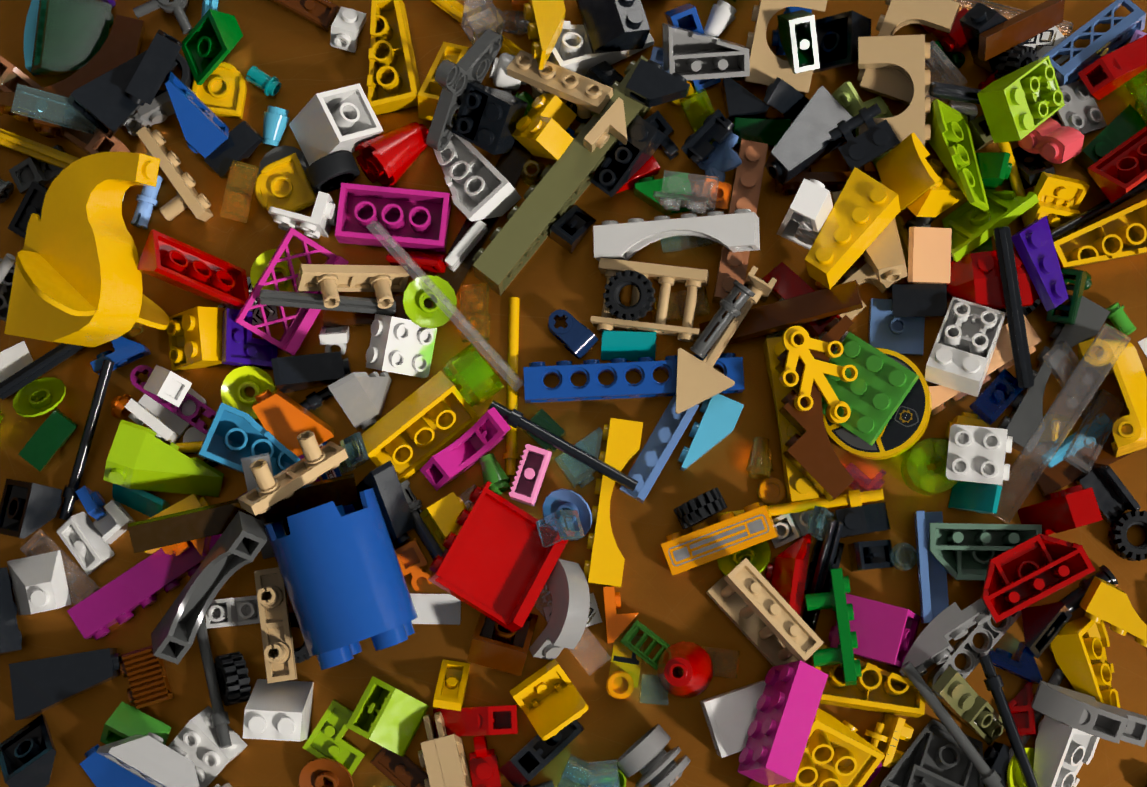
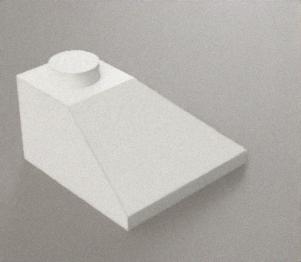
M60 550L7 561L18 615L35 614L71 605Z

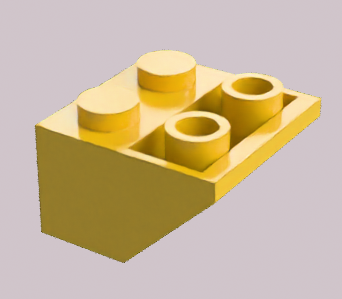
M932 158L927 160V162L941 180L907 207L916 217H937L965 197L942 161Z
M196 306L169 317L170 322L166 330L169 336L171 371L214 367L222 364V320L225 308Z

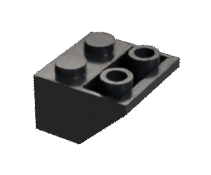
M468 82L452 133L492 155L509 153L515 142L512 134L516 130L517 122L524 116L528 103L506 91Z

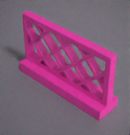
M289 227L234 322L278 347L283 352L294 356L321 309L298 308L295 314L285 316L283 306H278L281 318L267 321L263 307L267 305L259 303L261 289L263 286L273 284L274 290L279 291L278 282L291 279L294 292H299L296 285L298 274L294 273L291 261L294 258L305 256L306 263L312 264L310 254L320 252L328 257L324 264L347 265L349 262L341 256L333 254L292 227ZM294 236L302 242L304 252L290 256L288 243ZM308 246L315 250L308 251ZM283 252H285V257L280 258ZM287 261L290 276L276 279L274 267L278 262ZM271 275L272 280L267 281L268 277ZM306 291L302 293L321 294V291ZM257 298L258 304L253 305L254 301ZM259 308L263 323L251 325L244 321L249 310ZM292 319L288 325L287 320ZM282 322L284 334L279 341L271 337L268 325ZM264 326L265 333L258 328Z

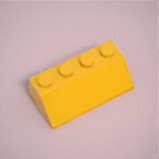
M439 371L355 440L377 467L391 461L399 482L402 483L423 467L432 456L445 449L469 430L479 420V417L454 384L442 371Z

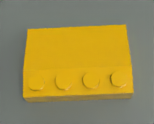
M818 708L795 782L765 786L752 780L748 787H863L885 755L835 717Z

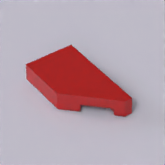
M1027 682L1017 696L1008 703L1020 736L1037 735L1035 709L1031 707L1034 698L1032 682Z

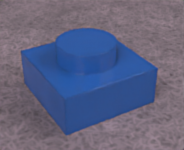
M83 486L75 491L87 514L97 521L107 516L102 507L106 503L97 490L93 492L88 487Z

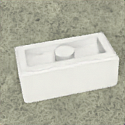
M85 512L71 516L56 530L87 575L94 572L115 555L108 543L103 542L101 539L103 536Z

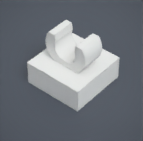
M349 326L322 327L319 339L320 345H326L325 353L332 351V345H338L341 348V353L345 354L346 344L350 337Z

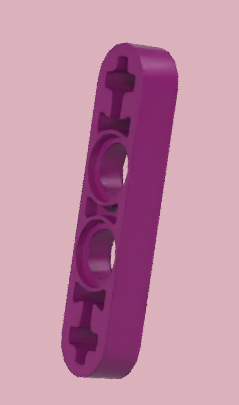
M139 365L132 370L130 380L137 389L205 435L207 434L208 430L206 428L208 425L200 420L199 417L202 413L212 420L215 417L216 411L188 392L179 407L164 401L157 395L143 389L146 382H142L141 385L139 384L141 382V379L138 377L139 374L149 372V378L154 369L147 365ZM187 401H193L196 405L195 412L190 416H185L182 413V405Z

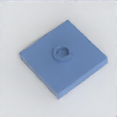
M871 298L868 344L875 348L889 349L902 355L923 356L925 317L894 318L892 316V299Z

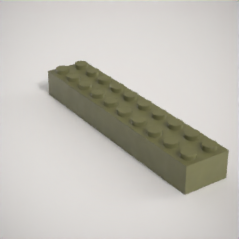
M641 56L637 62L633 60L624 71L626 76L621 82L616 81L611 86L613 88V96L600 114L592 111L591 115L593 117L587 124L585 122L581 123L574 133L576 138L568 146L560 159L554 165L548 164L540 175L543 179L537 186H530L523 196L526 200L520 207L517 205L513 207L507 215L509 221L503 228L500 226L496 228L489 238L492 242L486 249L481 248L473 257L475 277L500 296L550 235L551 226L572 208L591 184V179L619 141L611 133H608L610 138L601 149L596 147L591 153L583 146L584 137L618 97L624 103L626 129L637 114L644 118L652 108H648L625 96L626 85L640 60L643 59L648 62V59L644 56Z

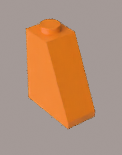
M267 389L255 396L256 401L253 402L252 409L264 429L270 432L297 457L303 454L297 440V436L304 431L314 432L318 445L334 437L335 431L332 426L280 390L276 389L271 392Z

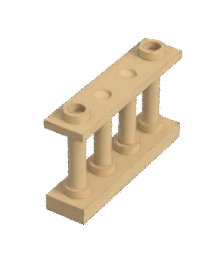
M600 257L598 268L601 274H605L604 277L607 278L606 284H609V279L612 276H616V273L631 270L645 275L649 280H657L658 284H660L655 323L612 318L609 308L605 306L606 299L604 298L601 317L591 316L590 320L593 326L597 327L598 331L620 329L656 332V334L678 336L677 340L683 342H694V338L697 339L700 336L701 331L698 328H693L698 289H701V286H708L709 283L708 270ZM674 282L683 283L687 287L682 326L666 325L671 286H674ZM634 285L630 306L635 305L640 297L639 290Z
M747 558L742 560L729 574L724 575L706 592L773 667L798 660L805 662L824 643Z

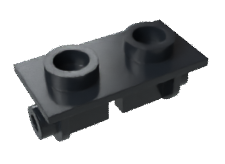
M717 109L704 120L703 125L694 134H691L685 140L681 150L696 165L700 161L703 163L716 149L709 142L714 139L720 145L733 132L732 128L735 125Z

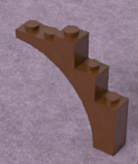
M116 15L106 41L97 54L84 67L68 78L47 87L24 92H0V116L3 114L12 115L15 119L23 122L33 120L35 130L40 135L48 138H55V135L63 137L70 107L77 111L67 102L70 94L79 87L139 55L145 32L144 21Z
M847 315L840 321L835 317L823 328L827 333L821 339L817 336L813 339L825 342L839 341L854 322ZM833 344L831 345V348H830V350H831L832 353H833V351H834V349H835V347H836V346L833 345ZM787 350L777 357L780 363L775 369L780 374L784 371ZM810 350L814 359L829 362L830 358L824 352ZM799 357L795 370L798 373L799 381L793 386L798 392L796 393L794 390H791L781 400L784 406L779 412L802 435L799 436L795 433L785 443L788 449L782 454L830 502L836 499L854 479L840 463L830 444L823 420L822 394L814 381L810 395L813 398L812 408L807 411H799L794 406V400L799 393L804 364ZM788 373L786 375V380L790 384L793 381V377L791 374ZM803 397L800 400L802 407L805 408L807 406V400Z

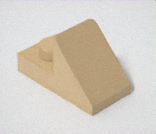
M620 97L584 137L583 146L591 153L596 147L601 149L610 138L608 133H611L620 142L627 145L624 103Z

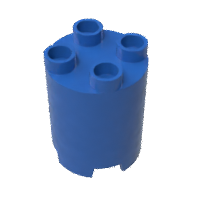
M373 488L359 492L363 506L362 510L356 511L353 504L335 506L334 502L331 501L287 517L290 535L286 536L280 521L265 525L309 656L316 655L321 670L354 659L353 655L362 652L359 642L361 640L371 637L375 651L404 642L408 640L409 635L415 633L411 621L418 616Z

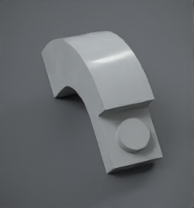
M558 559L546 582L552 596V613L546 628L529 648L532 656L536 658L553 660L560 655L564 648L574 650L587 624L590 593L586 576L579 563Z

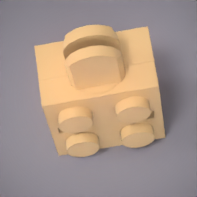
M441 711L434 713L439 736L437 738L430 714L424 715L423 720L428 741L420 743L422 750L418 751V757L421 767H426L428 778L424 779L425 787H472L462 738L455 734L447 736Z

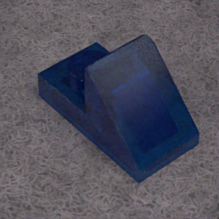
M1004 369L979 393L978 397L969 407L990 426L1024 388H1019L1017 379Z
M1020 642L1013 659H1011V653L1000 648L987 653L990 655L995 667L1033 684H1039L1042 681V676L1034 656L1025 646V642Z

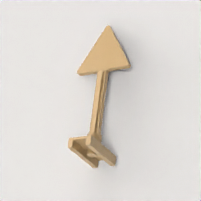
M752 267L746 277L744 286L755 293L754 297H749L740 310V316L732 318L703 361L682 348L678 349L676 414H680L734 386L735 382L714 369L713 366L752 305L757 304L759 299L764 302L767 300L777 281L775 278L772 277L767 284L764 280L755 276L758 268Z

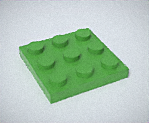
M849 331L842 342L844 348L842 355L831 358L828 363L839 366H855L858 370L857 378L854 381L844 382L839 377L825 374V377L839 401L846 402L851 410L849 419L844 423H839V425L872 446L919 376ZM847 368L845 370V376L847 378H850L852 373L850 369ZM822 396L823 414L826 415L825 412L828 404ZM839 407L837 414L842 417L844 410Z

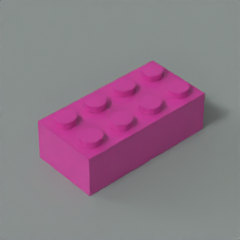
M341 183L335 237L339 243L446 253L452 202L450 193Z
M801 660L774 666L768 671L765 677L766 686L763 695L757 701L755 719L748 728L749 737L746 746L739 755L740 764L737 772L765 786L795 782L828 674Z

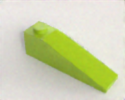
M936 99L932 101L931 111L928 113L925 124H931V140L928 143L969 203L983 211L989 210V205L967 116Z
M123 419L120 421L106 460L104 481L129 489L219 497L224 478L222 472L197 457L190 458L178 451L179 446L172 442L168 445L155 437L157 433L153 430Z

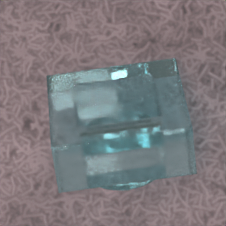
M815 506L813 514L808 518V533L817 540L823 541L828 521L834 518V514L825 507Z

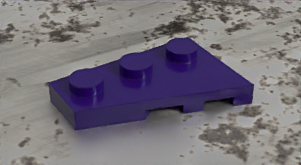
M1044 216L1011 237L1046 311L1055 309L1069 298L1047 216Z

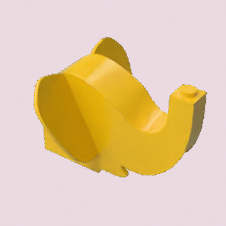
M101 152L82 157L72 162L59 173L45 194L41 218L39 214H31L27 225L24 247L21 251L17 252L15 257L16 263L4 334L92 348L121 337L131 330L135 322L160 330L167 329L170 322L169 316L156 303L142 294V274L138 270L139 258L137 247L122 217V199L125 191L130 186L156 187L160 164L159 158L141 153Z

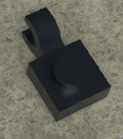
M657 110L645 120L667 135L660 144V147L671 161L679 155L677 152L679 151L678 147L669 138L674 134V130Z

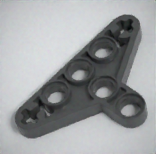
M490 29L486 30L457 64L449 60H443L438 66L435 73V81L442 87V91L426 139V144L431 148L442 151L448 145L454 134L452 133V128L467 83L473 82L481 85L502 46L503 36Z

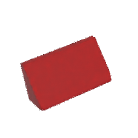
M396 249L386 255V260L390 265L408 266L409 270L445 273V258L447 254Z

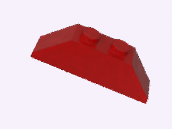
M1013 248L1022 307L1031 306L1039 298V295L1016 248ZM996 250L970 253L958 262L952 260L947 294L992 309H1005Z
M810 534L802 536L772 559V563L766 566L765 579L769 580L773 588L800 617L812 535Z
M1038 534L989 560L981 598L993 621L997 623L1096 570L1082 545Z

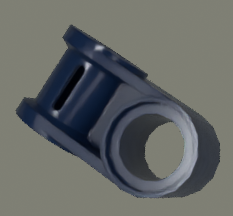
M559 309L551 313L548 321L549 331L572 355L581 360L598 341V338L566 310ZM564 318L566 320L565 329L563 327L555 328L556 321L554 319L562 320Z

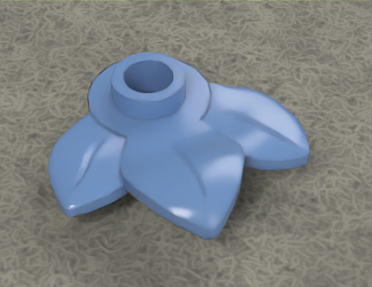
M730 133L720 145L714 140L712 145L716 149L703 163L700 161L698 167L705 171L706 178L724 182L725 172L733 170L742 164L741 158L732 149L738 141V135Z

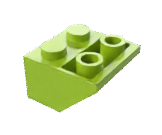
M372 676L346 727L403 757L423 720V716L426 715L430 706Z

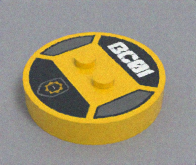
M876 348L916 373L919 378L872 446L841 425L831 423L824 414L823 420L827 433L842 449L860 458L882 460L904 453L922 437L930 421L932 399L929 386L923 374L911 360L898 352Z

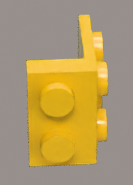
M556 659L550 661L509 691L543 741L555 736L560 730L580 718L588 710V705Z

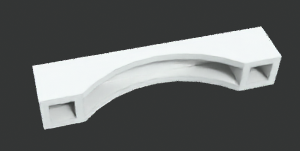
M737 209L734 211L735 214L712 211L707 213L708 216L697 217V214L688 213L682 214L681 218L670 219L669 216H656L653 221L631 218L628 219V223L619 224L617 221L607 220L603 221L602 225L593 226L594 258L598 261L600 257L629 260L636 252L650 243L679 235L707 238L725 246L732 252L760 250L759 217L755 212H751L750 209Z

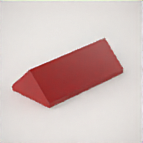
M1147 126L1087 168L1088 173L1111 203L1147 179Z
M152 229L149 233L138 263L139 271L224 307L242 309L249 297L245 269Z

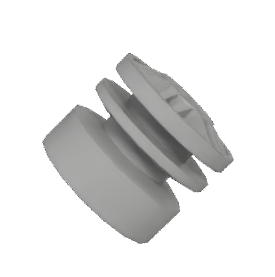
M657 724L637 740L615 764L627 778L638 771L642 774L635 787H643L648 782L650 783L649 787H670L682 776L684 769L691 760L687 755H684L676 762L673 760L680 753L681 749L677 746L668 752L664 750L671 737Z

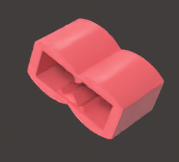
M1049 117L1022 140H1019L1017 144L1029 153L1040 154L1049 162L1061 164L1081 153L1084 135L1073 127L1061 126L1056 120Z

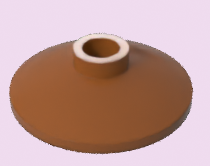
M316 758L309 761L299 775V787H354L352 776L347 768L330 758Z

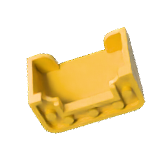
M1093 338L1078 343V359L1082 369L1087 367L1093 368L1099 373L1100 377L1114 373L1129 415L1117 419L1113 424L1112 434L1115 441L1111 443L1115 457L1117 458L1147 448V376L1136 348L1129 341Z

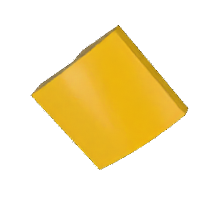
M914 132L876 163L883 185L898 194L901 211L941 180L925 159L930 153Z
M1042 172L1034 189L1039 202L1028 210L1026 226L1041 217L1047 216L1051 231L1082 214L1077 209L1090 186L1082 180Z

